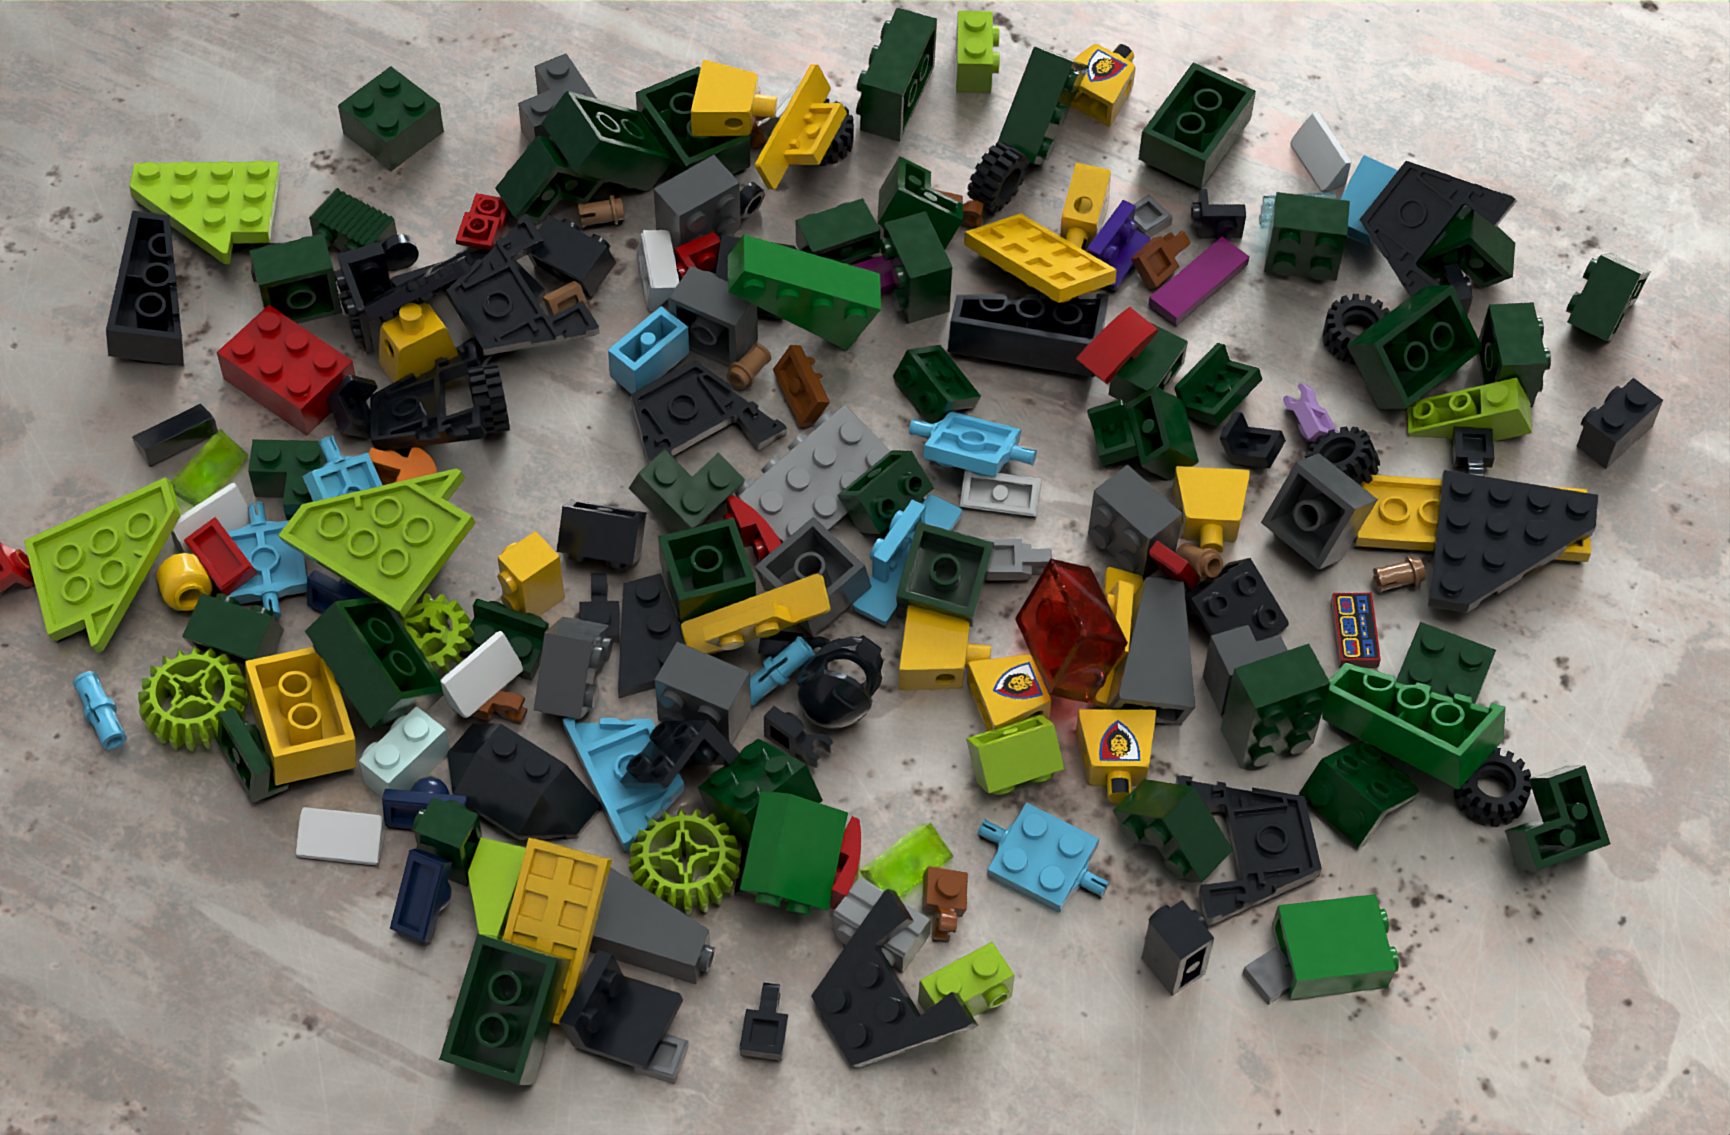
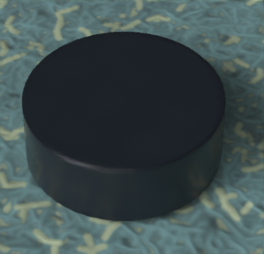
M755 182L748 183L740 191V216L742 219L753 215L764 200L765 190Z
M393 235L382 243L387 268L391 270L406 269L412 266L418 259V248L414 239L409 235Z

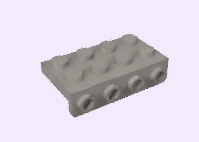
M845 404L835 413L830 409L826 411L815 422L814 426L816 429L808 436L804 432L798 435L788 446L789 453L782 459L778 455L774 456L762 468L761 471L764 474L754 482L749 478L734 493L766 520L781 543L812 517L816 518L828 531L834 528L848 515L847 510L837 495L890 452L878 437Z

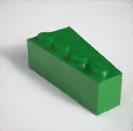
M745 234L728 255L729 293L845 350L852 346L881 311L879 273Z
M1345 663L1329 679L1330 687L1322 712V720L1458 790L1504 740L1505 706L1491 703L1488 708L1473 704L1472 697L1455 693L1454 698L1432 692V686L1418 682L1416 685L1395 682V676Z

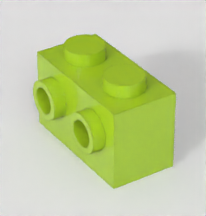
M958 10L956 92L991 93L992 74H999L1000 52H993V47H999V26H993V11Z
M1043 715L1031 717L966 738L976 782L988 793L995 795L1009 793L1015 789L1017 784L1026 781H1046L1053 777L1054 772L1065 769L1054 723Z
M992 941L920 979L918 1002L924 1012H926L949 993L955 992L961 996L970 1013L975 1017L989 1008L1000 1006L1012 997L1015 974Z

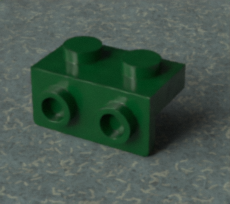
M1216 343L1176 384L1174 390L1177 398L1183 400L1187 417L1219 426L1263 379L1259 368L1230 360L1226 346Z

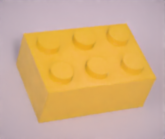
M313 647L245 661L247 692L265 752L272 762V775L275 785L356 768L355 736L339 686L335 681L334 674Z

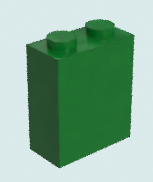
M761 791L740 890L755 894V902L763 905L780 907L781 902L786 903L785 911L810 916L811 909L828 911L848 812L789 793Z
M1376 894L1278 905L1272 927L1277 946L1290 961V964L1285 965V967H1291L1293 973V980L1288 990L1290 999L1388 988L1394 973L1399 969V959L1396 948L1389 946L1387 938L1389 931L1388 915L1385 909H1380Z

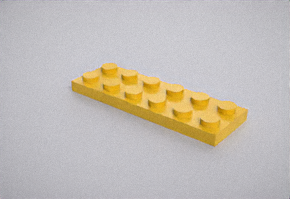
M1371 475L1373 480L1369 484L1361 483L1362 487L1377 498L1378 501L1356 535L1355 546L1434 551L1441 479ZM1553 487L1587 493V489ZM1590 537L1582 542H1575L1567 547L1563 554L1553 560L1588 562L1591 556Z

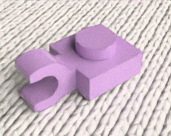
M1302 383L1298 385L1301 391V398L1298 402L1294 397L1288 395L1283 397L1285 406L1295 412L1300 422L1298 428L1308 441L1318 443L1316 438L1321 435L1325 438L1330 436L1328 431L1333 429L1338 433L1327 410L1319 407L1315 392L1310 386Z

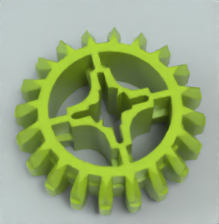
M195 646L189 655H185L178 649L177 658L172 660L163 655V666H150L149 672L151 677L142 678L141 686L143 691L138 692L141 719L145 721L147 731L151 735L155 734L157 740L162 745L170 741L171 747L177 751L186 743L187 749L192 753L199 743H203L204 747L210 749V740L217 738L220 712L235 708L241 720H245V707L249 706L246 679L243 678L241 670L236 663L231 664L226 654L217 657L216 652L212 648L203 655ZM222 686L225 689L224 695L219 704L214 702L216 697L215 691ZM170 694L174 697L171 701L172 707L165 712L163 705Z
M682 807L679 808L675 817H671L664 810L663 814H661L662 822L659 823L650 818L647 822L648 831L638 829L636 834L637 842L632 843L630 846V856L632 858L628 861L629 871L633 874L631 876L633 882L674 908H684V912L688 917L692 914V907L698 906L702 912L706 913L708 901L720 906L723 901L722 893L731 894L734 889L733 881L737 880L740 875L738 865L741 863V854L736 849V837L729 835V827L726 823L717 825V819L713 813L702 819L701 811L698 807L692 813V816L685 815ZM693 841L700 842V843H702V844H704V845L696 844V843H694ZM674 842L671 846L663 848L664 846ZM683 851H686V858L689 860L686 873L683 871V863H681L683 861ZM708 875L705 878L695 882V880L700 876ZM664 878L673 879V880H675L677 883H673V882L667 881V880H665Z

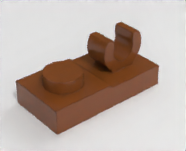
M790 345L773 368V371L801 427H812L830 404V401L820 382L823 375L821 373H814L812 369L816 363L815 359L806 357L801 345Z

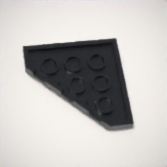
M1444 470L1440 486L1428 607L1468 613L1479 606L1480 601L1495 592L1497 594L1521 580L1522 576L1537 566L1540 568L1563 554L1564 550L1575 542H1582L1593 535L1596 528L1598 495Z

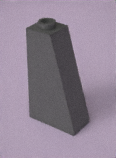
M1163 576L1146 577L1133 595L1129 652L1115 668L1105 709L1156 710L1155 723L1181 726L1196 707L1184 582L1169 580Z
M610 867L589 952L596 954L597 950L613 954L617 961L697 984L701 971H709L715 954V947L710 946L709 929Z

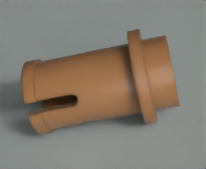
M614 195L610 196V200L578 204L580 215L595 213L580 216L582 227L612 221L616 225L619 220H625L622 199H614Z
M753 344L750 350L738 362H732L728 367L727 373L729 383L737 389L751 387L754 383V377L771 361V354L768 349L761 344Z
M1186 542L1181 544L1176 550V554L1189 562L1200 578L1210 579L1216 577L1223 569V559L1215 549H1201Z
M1412 556L1406 557L1405 562L1373 569L1374 583L1380 593L1409 584L1417 587L1421 581L1426 579L1423 562L1420 558L1414 559Z

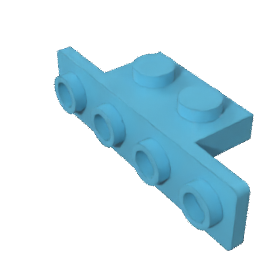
M930 494L923 504L912 499L904 512L899 510L891 521L890 532L884 540L879 538L871 550L869 558L873 560L872 577L870 579L872 587L853 603L854 611L881 625H887L899 608L896 603V594L918 521L952 531L962 516V509Z

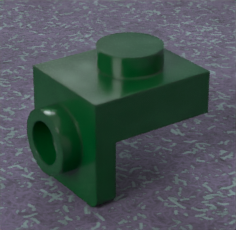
M1122 399L1087 410L1102 466L1139 456L1128 411Z

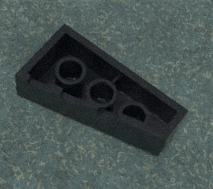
M132 211L106 327L108 356L184 366L170 215Z
M1097 293L1095 299H1078L1077 296L1070 301L1060 303L1051 299H1041L1040 294H1025V297L1020 299H1008L1005 294L956 295L950 321L947 352L1095 377L1076 358L1104 329L1109 293Z

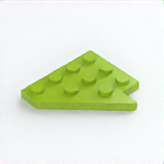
M279 161L134 163L129 187L133 199L155 214L170 215V223L173 228L223 264H230L233 243H270L281 172Z
M455 468L302 504L278 536L285 544L397 614L405 617L476 522L471 515L448 502L466 478L461 470Z
M166 477L24 540L47 634L52 640L56 642L86 628L91 647L97 653L104 651L181 516L173 485Z

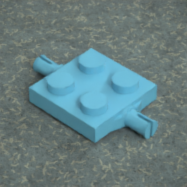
M951 411L943 420L931 424L913 419L909 427L910 435L928 438L924 445V459L935 461L937 464L945 467L955 466L970 470L979 476L996 477L1004 464L1011 460L1030 464L1031 466H1033L1036 460L1037 450L1018 446L1021 436V429Z
M333 435L318 441L327 463L321 468L302 476L313 502L382 486L369 453L355 457L342 456Z
M253 502L248 506L251 524L237 530L227 531V533L258 574L229 596L239 601L240 604L262 601L264 608L271 611L272 607L275 614L274 618L278 620L281 617L278 598L307 592L308 576L305 557L297 550L285 544L278 536L289 520L282 522L266 521L264 503L256 502L257 515Z
M1027 802L1016 821L1006 830L989 822L987 819H984L979 827L977 835L998 844V851L987 869V876L1058 912L1062 911L1069 896L1077 891L1080 886L1100 897H1103L1109 886L1110 881L1088 871L1089 861L1099 845V838Z

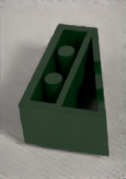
M1033 47L997 142L1003 141L1028 156L1027 160L1032 164L1042 165L1044 160H1049L1055 148L1056 141L1054 139L1067 117L1068 110L1089 65L1050 50Z

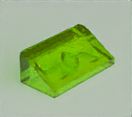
M219 429L170 481L175 495L195 507L209 498L249 454L222 429Z
M923 823L915 827L859 871L867 881L883 891L888 888L895 890L898 896L902 897L923 880V874L928 866L939 868L951 859L953 854L932 823Z

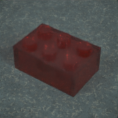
M1050 558L1015 617L1031 656L1051 696L1091 704L1099 689L1104 686L1107 676L1115 663L1124 654L1128 644L1092 569L1082 565Z

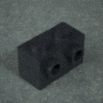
M548 215L538 229L544 239V247L528 254V257L535 267L566 284L576 281L581 285L583 293L592 297L616 264L609 250L610 244L596 234H592L590 237L582 233L580 227L569 219L564 218L560 221Z
M1632 378L1622 388L1616 386L1606 397L1604 405L1599 409L1596 407L1591 408L1583 417L1580 423L1583 426V430L1577 447L1607 469L1653 427L1663 399L1635 378Z
M570 499L562 506L556 552L566 553L567 558L573 561L589 562L590 558L605 560V565L608 567L626 569L628 565H634L641 557L647 513Z
M1181 900L1172 907L1164 905L1149 918L1141 959L1173 996L1205 975L1214 937L1208 931L1207 922L1201 913L1195 909L1191 910L1184 900Z

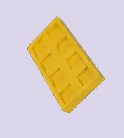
M1022 213L965 231V246L1058 303L1070 301L1074 297L1088 292H1095L1102 287L1116 283L1117 269Z
M528 838L503 938L571 959L553 1019V1023L560 1024L559 1021L583 977L613 859L536 838Z

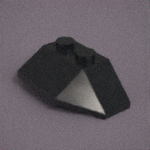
M472 723L447 752L453 795L467 796V807L518 840H528V838L551 839L564 836L566 838H578L602 809L601 803L567 764L501 723Z

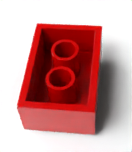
M270 305L264 308L216 352L224 380L306 436L332 413L326 400L347 375L356 376L351 359Z

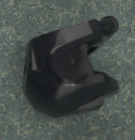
M864 635L860 637L849 636L843 639L838 638L824 645L803 666L797 677V685L800 686L798 701L803 714L813 724L830 729H840L861 721L871 709L873 702L871 697L881 685L883 659L880 653L882 648ZM839 659L850 660L863 669L866 680L860 684L856 679L844 673L828 670V663Z

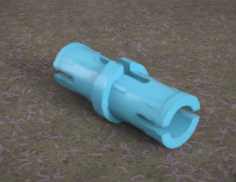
M798 636L794 642L774 658L769 656L763 661L764 666L750 677L752 706H755L759 700L779 684L784 686L790 681L789 676L815 655L812 648L802 637Z
M90 671L80 674L74 679L73 686L83 703V714L86 721L94 726L103 749L113 750L120 747L126 742L127 736L115 714L117 708L113 699L106 696L97 673L93 674Z

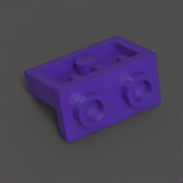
M1122 200L1087 248L1088 253L1117 269L1116 283L1106 286L1112 290L1118 289L1134 267L1130 258L1150 241L1149 236L1136 231L1137 222L1134 221L1136 206L1125 200Z

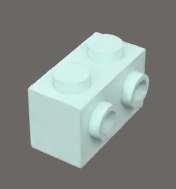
M417 706L407 716L399 717L393 723L390 731L379 742H373L364 750L359 760L364 784L381 798L385 789L410 791L414 782L426 777L448 756L447 752L450 750L446 729Z

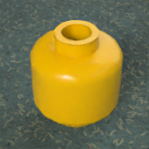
M180 553L172 555L159 565L156 572V583L163 600L168 607L176 611L194 610L201 593L211 596L213 591L210 575L194 554Z

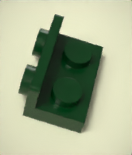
M941 345L908 349L893 374V378L926 421L931 424L943 420L948 411L975 407L981 398L978 391Z
M476 599L473 604L474 618L470 624L471 629L474 631V636L466 638V641L471 646V650L460 651L459 656L467 658L496 632L501 631L521 661L523 671L517 676L532 681L540 666L544 634L549 629V624L538 615L519 613L508 609L497 601L487 602Z
M235 708L220 712L217 742L251 801L255 802L287 790L289 783L275 785L272 775V762L265 752L257 726L250 724L247 720L242 721Z

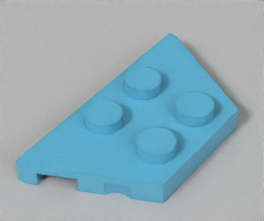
M570 717L562 719L568 738L625 852L630 849L632 843L637 842L636 834L638 829L648 831L647 822L649 819L657 821L664 810L666 811L685 791L684 782L678 773L671 784L665 789L625 788L620 783V780L627 772L626 766L635 755L641 753L649 743L650 734L656 727L652 719L632 718L628 721H621L617 718H600V723L576 722L575 718Z

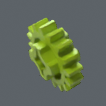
M429 593L424 594L423 603L418 604L415 602L405 617L399 615L401 617L400 621L435 672L441 668L448 674L450 672L449 664L452 661L457 664L463 661L459 656L460 651L471 650V646L466 641V638L474 636V631L468 625L471 619L455 599L449 602L444 594H440L436 601H434ZM448 618L452 621V631H449Z

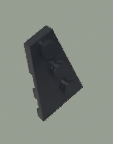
M661 573L623 583L618 681L619 698L655 689V678L675 644L679 642L686 645Z

